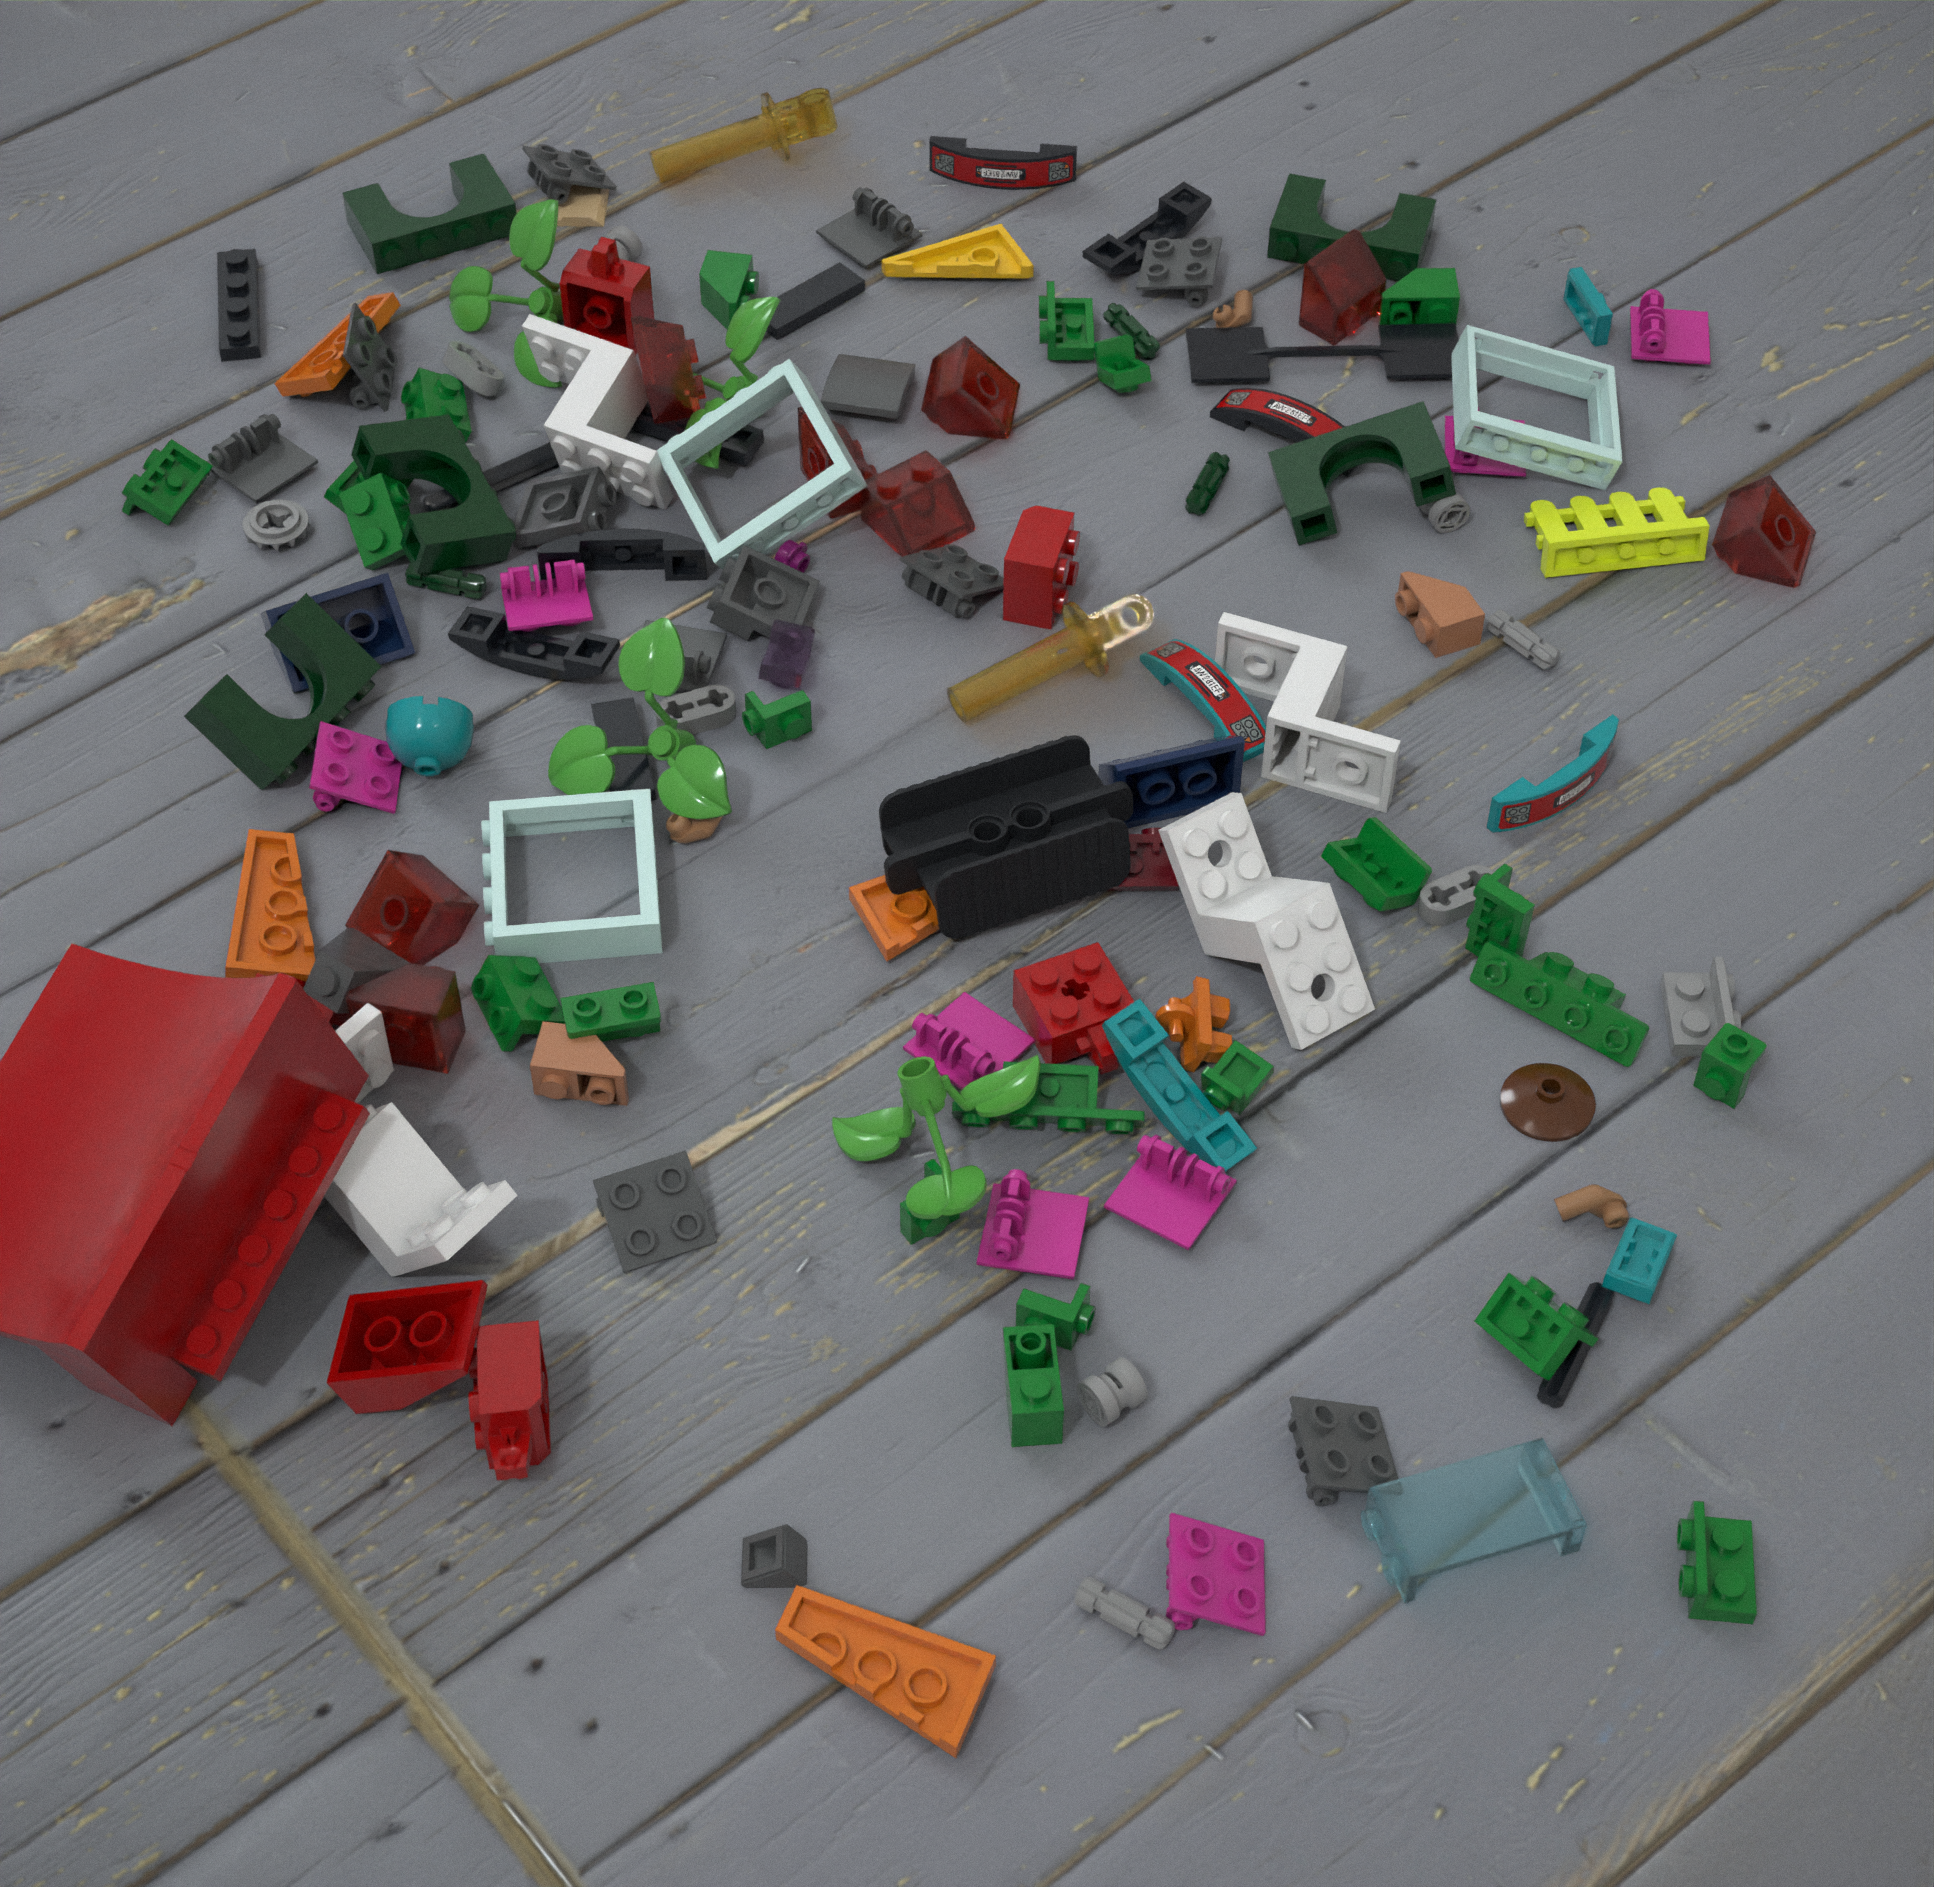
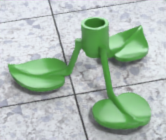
M550 199L524 207L515 215L509 234L510 249L513 255L522 258L521 268L546 287L534 290L529 298L491 294L493 285L491 273L483 267H467L454 278L449 294L451 301L449 305L456 325L460 329L467 332L482 330L488 323L491 315L490 301L529 306L530 310L537 317L557 323V321L564 322L559 283L551 282L538 272L547 265L552 255L557 230L559 201ZM524 331L517 336L514 345L515 364L521 375L536 385L553 388L562 387L561 381L552 382L540 374Z
M777 297L749 300L737 309L731 319L725 343L728 348L732 349L730 360L744 376H733L728 379L725 385H722L694 372L680 368L686 352L685 347L677 340L668 339L661 342L648 359L646 374L643 377L648 393L660 398L668 397L674 388L677 375H681L722 392L724 398L729 401L739 390L755 383L758 376L750 372L743 363L747 362L755 354L781 300ZM720 397L707 401L704 409H699L692 414L685 430L700 421L706 413L716 410L727 401ZM723 442L695 460V462L708 468L718 469L719 454Z
M660 618L629 638L621 650L618 665L620 676L626 687L637 692L645 691L644 697L646 702L663 720L665 725L656 728L652 732L647 746H615L607 748L606 733L600 727L592 725L575 727L563 735L553 749L549 761L548 777L553 786L567 795L606 792L615 777V766L610 756L653 755L658 760L666 761L671 767L661 774L657 783L659 797L668 810L679 816L692 819H713L726 816L732 812L728 797L726 772L721 758L713 749L704 745H696L695 738L689 731L677 728L678 721L671 718L654 697V694L662 697L673 695L680 687L685 672L684 652L679 633L670 619Z
M1036 1055L969 1083L960 1093L952 1086L948 1075L940 1077L935 1061L932 1058H913L905 1062L897 1072L902 1085L899 1091L903 1099V1107L880 1109L856 1117H833V1132L838 1146L845 1155L856 1161H871L888 1156L900 1147L901 1138L911 1136L912 1130L916 1125L912 1110L917 1111L920 1116H925L942 1174L926 1177L913 1185L906 1195L908 1210L912 1215L921 1219H936L943 1215L950 1216L967 1211L983 1198L987 1189L986 1177L980 1168L973 1165L951 1172L950 1163L934 1114L944 1108V1100L947 1094L964 1111L976 1108L978 1115L981 1117H996L1020 1109L1036 1093L1041 1066L1039 1057Z

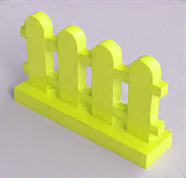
M1662 487L1652 488L1648 492V500L1635 501L1634 497L1627 492H1614L1609 496V503L1596 505L1590 497L1575 496L1570 499L1569 508L1556 509L1555 505L1547 500H1536L1531 503L1530 512L1524 513L1526 527L1534 526L1538 533L1536 535V546L1538 550L1542 549L1540 569L1545 578L1704 561L1709 533V524L1705 517L1687 518L1683 511L1685 508L1683 496L1675 497L1671 490ZM1652 513L1657 522L1648 523L1643 514ZM1604 518H1613L1617 526L1608 527ZM1574 522L1578 530L1568 531L1564 523Z

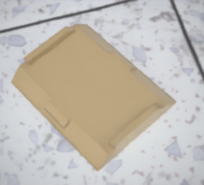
M572 184L568 200L563 204H558L557 226L604 227L609 189Z

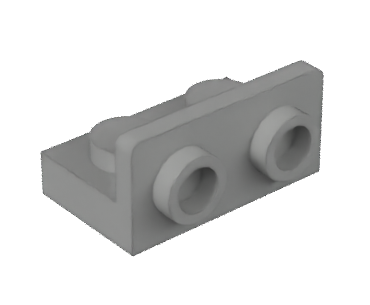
M1713 957L1709 973L1663 972L1660 987L1671 1056L1701 1057L1704 1048L1725 1023H1730L1741 1029L1740 1012L1732 1008L1735 993L1733 974L1726 973L1724 957Z

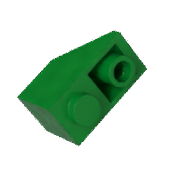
M707 250L699 273L701 304L728 330V326L737 309L742 304L751 300V294H757L759 272L753 271V255Z
M1416 268L1382 293L1378 325L1456 324L1460 293L1455 268Z
M1054 1324L1003 1327L1006 1399L1011 1447L1062 1444L1064 1406Z

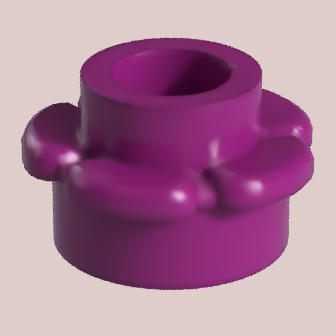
M789 539L782 544L774 559L804 573L810 563V555L805 553L808 550V546L804 542L798 544Z

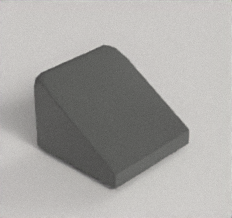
M788 1524L744 1537L742 1543L741 1585L745 1588H795L796 1585H806L808 1548L806 1539Z

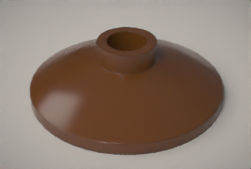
M1535 1063L1515 1070L1503 1083L1500 1093V1107L1506 1120L1520 1133L1536 1140L1558 1142L1574 1138L1588 1128L1595 1114L1596 1101L1589 1084L1576 1072L1557 1064Z

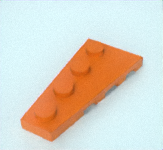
M393 292L368 296L358 305L364 315L369 316L373 320L377 333L391 321V317L401 306ZM351 312L274 383L282 397L298 394L301 397H306L314 392L333 390L351 368L343 356Z
M249 829L225 966V978H255L257 973L271 976L277 973L281 974L282 972L306 982L314 965L315 955L294 833Z
M885 875L849 887V900L886 962L940 929L937 911L924 887L902 894H893L886 884Z

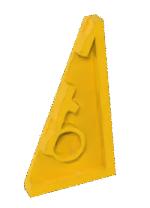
M1002 224L882 259V273L885 277L1028 279L1033 277L1034 267L1033 263Z

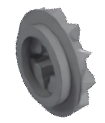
M277 499L262 502L250 509L243 519L242 527L248 543H256L260 550L272 546L278 551L282 545L294 547L295 539L306 538V529L310 527L308 514L301 505L293 501ZM269 522H271L273 525L276 524L278 527L283 528L277 529L275 527H270Z

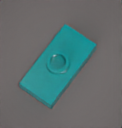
M1582 266L1571 268L1567 275L1563 300L1595 347L1606 345L1608 343L1613 313L1607 306L1604 295L1598 292Z
M1630 1217L1606 1271L1602 1287L1650 1304L1673 1249L1677 1234Z

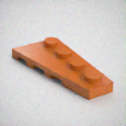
M796 1585L775 1629L777 1641L954 1758L958 1756L996 1667V1655Z

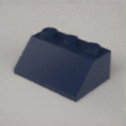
M388 572L311 596L378 664L381 665L415 654ZM297 601L262 612L260 615L266 632ZM270 641L274 655L292 692L309 688L302 672Z
M1220 736L1129 758L1116 759L1099 764L1098 777L1104 786L1123 781L1131 789L1133 794V814L1128 820L1124 821L1127 828L1184 816L1232 792L1240 793L1245 741L1242 736Z

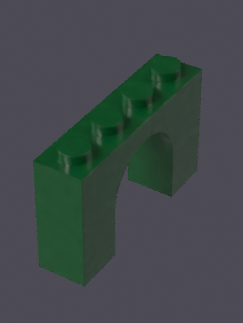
M484 153L449 163L453 194L459 204L452 210L437 216L413 217L397 211L392 207L378 183L342 193L347 223L376 274L509 237L512 221L517 214L516 203Z
M1289 173L1270 225L1267 258L1393 281H1400L1416 268H1421L1433 229L1437 199L1399 193L1392 217L1384 226L1368 232H1348L1332 227L1321 218L1326 180Z
M1424 401L1268 452L1274 478L1298 546L1338 533L1327 492L1335 478L1357 465L1382 463L1399 470L1407 481L1416 507L1456 495L1450 464Z
M449 414L359 426L351 456L365 480L379 473H383L395 480H426L447 490L459 504V506L451 509L408 516L400 544L417 574L507 560L511 545L516 538L514 522L511 518L507 517L499 503L496 491L490 487L482 473L479 461L472 456L465 443L463 433L456 428Z
M307 593L264 634L304 675L310 690V707L306 717L286 719L269 713L252 699L228 674L218 681L184 715L194 727L260 790H263L273 780L281 785L299 767L293 760L300 753L307 757L315 750L320 721L337 726L350 713V710L345 705L352 698L359 702L372 690L376 684L371 678L382 667Z

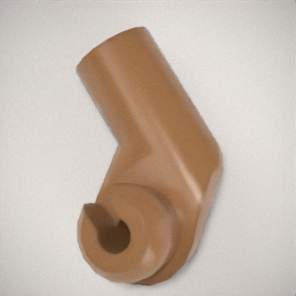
M1247 290L1236 292L1233 309L1229 305H1223V311L1221 312L1217 307L1213 312V320L1216 322V327H1241L1249 323L1252 319V293Z
M674 813L668 818L666 829L670 832L672 840L677 843L686 844L711 837L723 816L713 819H689Z
M1588 1185L1554 1199L1563 1221L1589 1212L1602 1218L1606 1227L1616 1229L1624 1226L1629 1219V1213L1626 1209L1627 1203L1623 1197L1600 1185Z

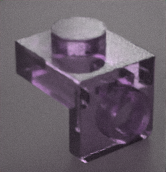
M775 620L772 625L769 646L761 662L758 679L770 681L771 684L781 688H800L809 667L815 629L791 622Z

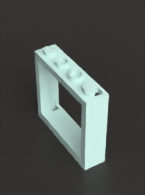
M1466 325L1451 354L1455 449L1606 490L1622 463L1614 366ZM1476 369L1587 399L1591 442L1478 411ZM1593 371H1597L1604 374L1601 377V379H1599L1598 373H1595Z
M790 359L771 368L758 381L747 388L739 390L732 399L716 410L706 413L700 421L681 434L673 436L668 440L667 444L656 450L668 477L714 563L722 570L729 557L737 560L744 545L767 555L868 486L806 375ZM792 393H795L834 464L721 541L683 469Z
M650 789L489 801V820H482L481 827L483 846L490 847V853L482 854L484 880H491V887H483L485 914H492V921L484 922V936L486 946L494 945L495 955L536 957L538 963L663 953ZM635 827L640 915L508 926L505 837Z

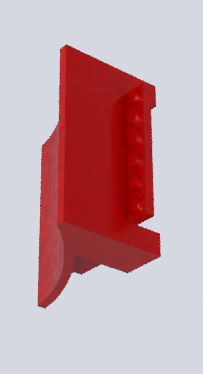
M71 943L0 1061V1336L37 1346L87 1388L172 1427L198 1382L179 1364L221 1382L370 1115L365 1106L355 1102L369 1075L297 980L280 973L256 978H223L182 973L120 959Z

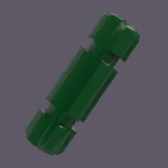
M1109 304L1108 310L1103 313L1104 320L1114 328L1119 336L1126 334L1132 336L1134 351L1141 358L1153 359L1156 352L1160 349L1159 342L1152 335L1150 336L1149 332L1132 315L1129 316V312L1121 304Z
M1213 452L1209 455L1206 465L1202 468L1192 486L1193 489L1190 490L1186 497L1187 504L1185 509L1188 513L1194 512L1198 516L1206 513L1210 505L1209 502L1213 500L1223 481L1222 478L1225 477L1229 470L1228 463L1230 459L1226 454L1220 455L1218 452Z
M410 562L405 572L406 583L419 588H424L425 585H428L427 589L458 596L461 595V592H464L465 597L477 600L483 598L487 589L486 577L470 572L468 576H465V572L461 570L446 569L417 574Z

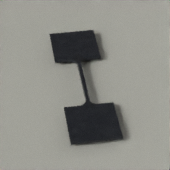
M1455 323L1378 325L1381 343L1379 346L1346 345L1269 348L1265 344L1263 327L1186 328L1191 383L1270 381L1268 361L1273 358L1377 356L1384 361L1387 379L1452 378L1451 354L1459 339Z

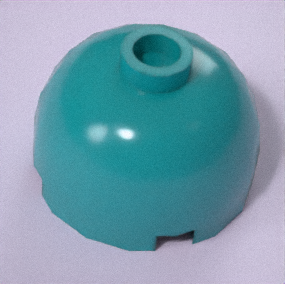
M423 696L400 699L391 704L387 710L385 722L386 741L394 758L403 765L413 769L418 775L436 776L441 771L448 770L462 762L468 753L474 734L473 713L462 703L443 697H438V705L423 704Z

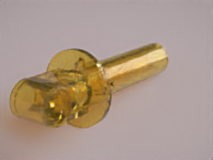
M815 88L774 103L768 92L761 93V114L649 151L659 183L661 184L770 146L772 151L775 152L777 150L783 162L790 160V145L814 137L828 135L838 128L829 90Z
M1131 594L1088 616L1075 602L1070 601L1062 606L1064 629L947 688L948 699L959 719L966 723L1082 662L1096 677L1106 675L1109 671L1106 651L1136 636L1151 625L1154 618L1152 604L1142 595ZM1124 606L1132 608L1137 613L1138 623L1136 627L1129 626L1124 622L1122 618ZM1064 648L1067 649V651L1061 654H1057L1058 651Z

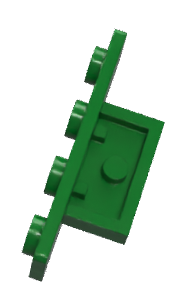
M1488 941L1483 945L1470 975V981L1473 984L1625 1067L1634 1064L1649 1032V1026L1620 1010L1626 994L1615 989L1614 983L1599 974H1587L1573 966L1574 962L1570 958L1557 952H1544L1531 960H1527L1493 941Z
M1003 1061V1069L1019 1062ZM1041 1063L1038 1086L1033 1098L1016 1111L996 1117H981L978 1115L976 1108L964 1111L955 1101L952 1102L953 1118L962 1119L961 1125L967 1127H990V1120L1010 1121L1009 1127L1012 1129L1036 1130L1038 1129V1123L1057 1124V1130L1078 1133L1085 1132L1086 1125L1105 1126V1132L1114 1135L1134 1134V1128H1143L1145 1111L1097 1109L1099 1066Z

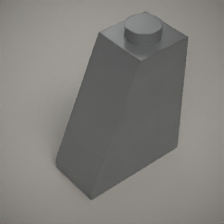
M347 928L319 950L303 989L310 997L337 1014L356 1013L367 1003L381 1012L404 1011L421 970L358 930Z

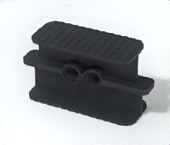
M1076 735L1064 736L1042 745L1039 744L1029 749L1020 750L1017 753H1011L1001 758L998 757L988 762L979 763V765L973 767L970 766L960 771L951 772V774L938 776L932 780L929 779L919 784L910 785L907 788L898 789L888 794L879 807L883 848L889 856L884 862L886 884L893 894H902L924 887L937 911L938 926L942 934L952 939L967 937L976 932H982L1004 923L1013 922L1019 918L1028 917L1031 914L1040 913L1046 909L1049 910L1086 896L1095 895L1101 891H1107L1120 885L1130 872L1129 831L1124 821L1128 820L1133 814L1132 791L1127 783L1123 781L1104 786L1091 765L1090 749L1087 742L1082 737Z

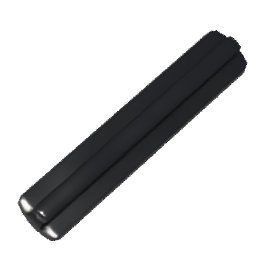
M1599 1282L1591 1283L1588 1286L1577 1309L1589 1319L1585 1327L1595 1336L1610 1309L1614 1297V1291L1602 1287V1284ZM1578 1340L1549 1381L1543 1378L1537 1394V1398L1541 1403L1548 1404L1552 1408L1563 1406L1591 1348L1590 1345Z

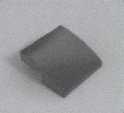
M839 354L828 375L820 402L824 409L898 419L906 406L907 390L915 379L916 364Z

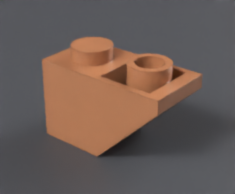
M1410 571L1400 574L1399 588L1395 594L1397 610L1400 615L1406 616L1414 627L1418 640L1422 644H1426L1435 658L1480 645L1485 613L1466 587Z
M542 1022L530 1063L534 1095H542L551 1099L566 1098L591 1101L599 1105L616 1104L627 1106L629 1095L626 1070L597 1035L570 1039L567 1036L565 1024Z

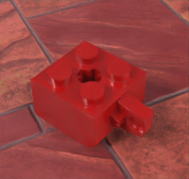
M601 236L598 240L599 243L594 245L591 251L579 248L562 271L559 285L564 326L634 350L636 356L655 329L650 266L619 259L616 240Z
M1038 505L1023 510L1004 557V621L1052 630L1057 614L1063 615L1065 613L1068 602V590L1066 589L1068 586L1074 587L1079 570V562L1073 561V556L1077 553L1080 541V531L1074 530V512Z
M1098 942L1013 971V1008L1028 1034L1035 1039L1034 1044L1045 1063L1058 1064L1087 1054L1094 1066H1099L1098 1071L1101 1075L1118 1069L1117 1057L1106 1037L1102 1024L1132 1004L1134 1000Z
M539 1320L479 1326L477 1331V1347L473 1349L469 1366L470 1379H473L474 1391H469L468 1393L469 1414L471 1423H474L476 1449L486 1450L489 1469L495 1470L497 1480L528 1478L529 1466L539 1465L551 1453L549 1381Z

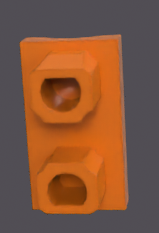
M1196 976L1193 980V992L1189 996L1182 999L1172 997L1168 1000L1167 1005L1162 1006L1156 1012L1155 1018L1167 1032L1170 1040L1180 1042L1181 1066L1185 1071L1195 1072L1202 1061L1217 1063L1232 1044V1035L1212 1030V1027L1222 1029L1227 1022L1230 1014V999L1210 994L1209 979Z

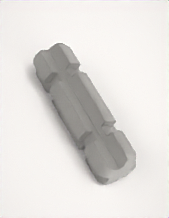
M1497 610L1494 614L1490 615L1486 626L1487 630L1498 638L1504 636L1503 642L1527 659L1533 657L1532 662L1542 670L1548 671L1558 663L1560 651L1549 642L1543 644L1544 639L1518 620L1513 623L1514 618L1504 610Z
M1086 1577L1081 1582L1075 1594L1077 1606L1090 1613H1094L1096 1610L1101 1612L1099 1618L1134 1637H1138L1140 1634L1145 1636L1143 1642L1158 1650H1163L1169 1644L1175 1631V1623L1171 1619L1159 1613L1152 1616L1149 1614L1150 1608L1115 1589H1111L1110 1592L1106 1591V1584L1093 1577Z

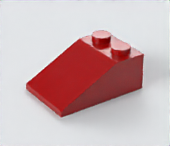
M484 1280L349 1295L326 1383L356 1414L401 1410L467 1375L488 1284Z

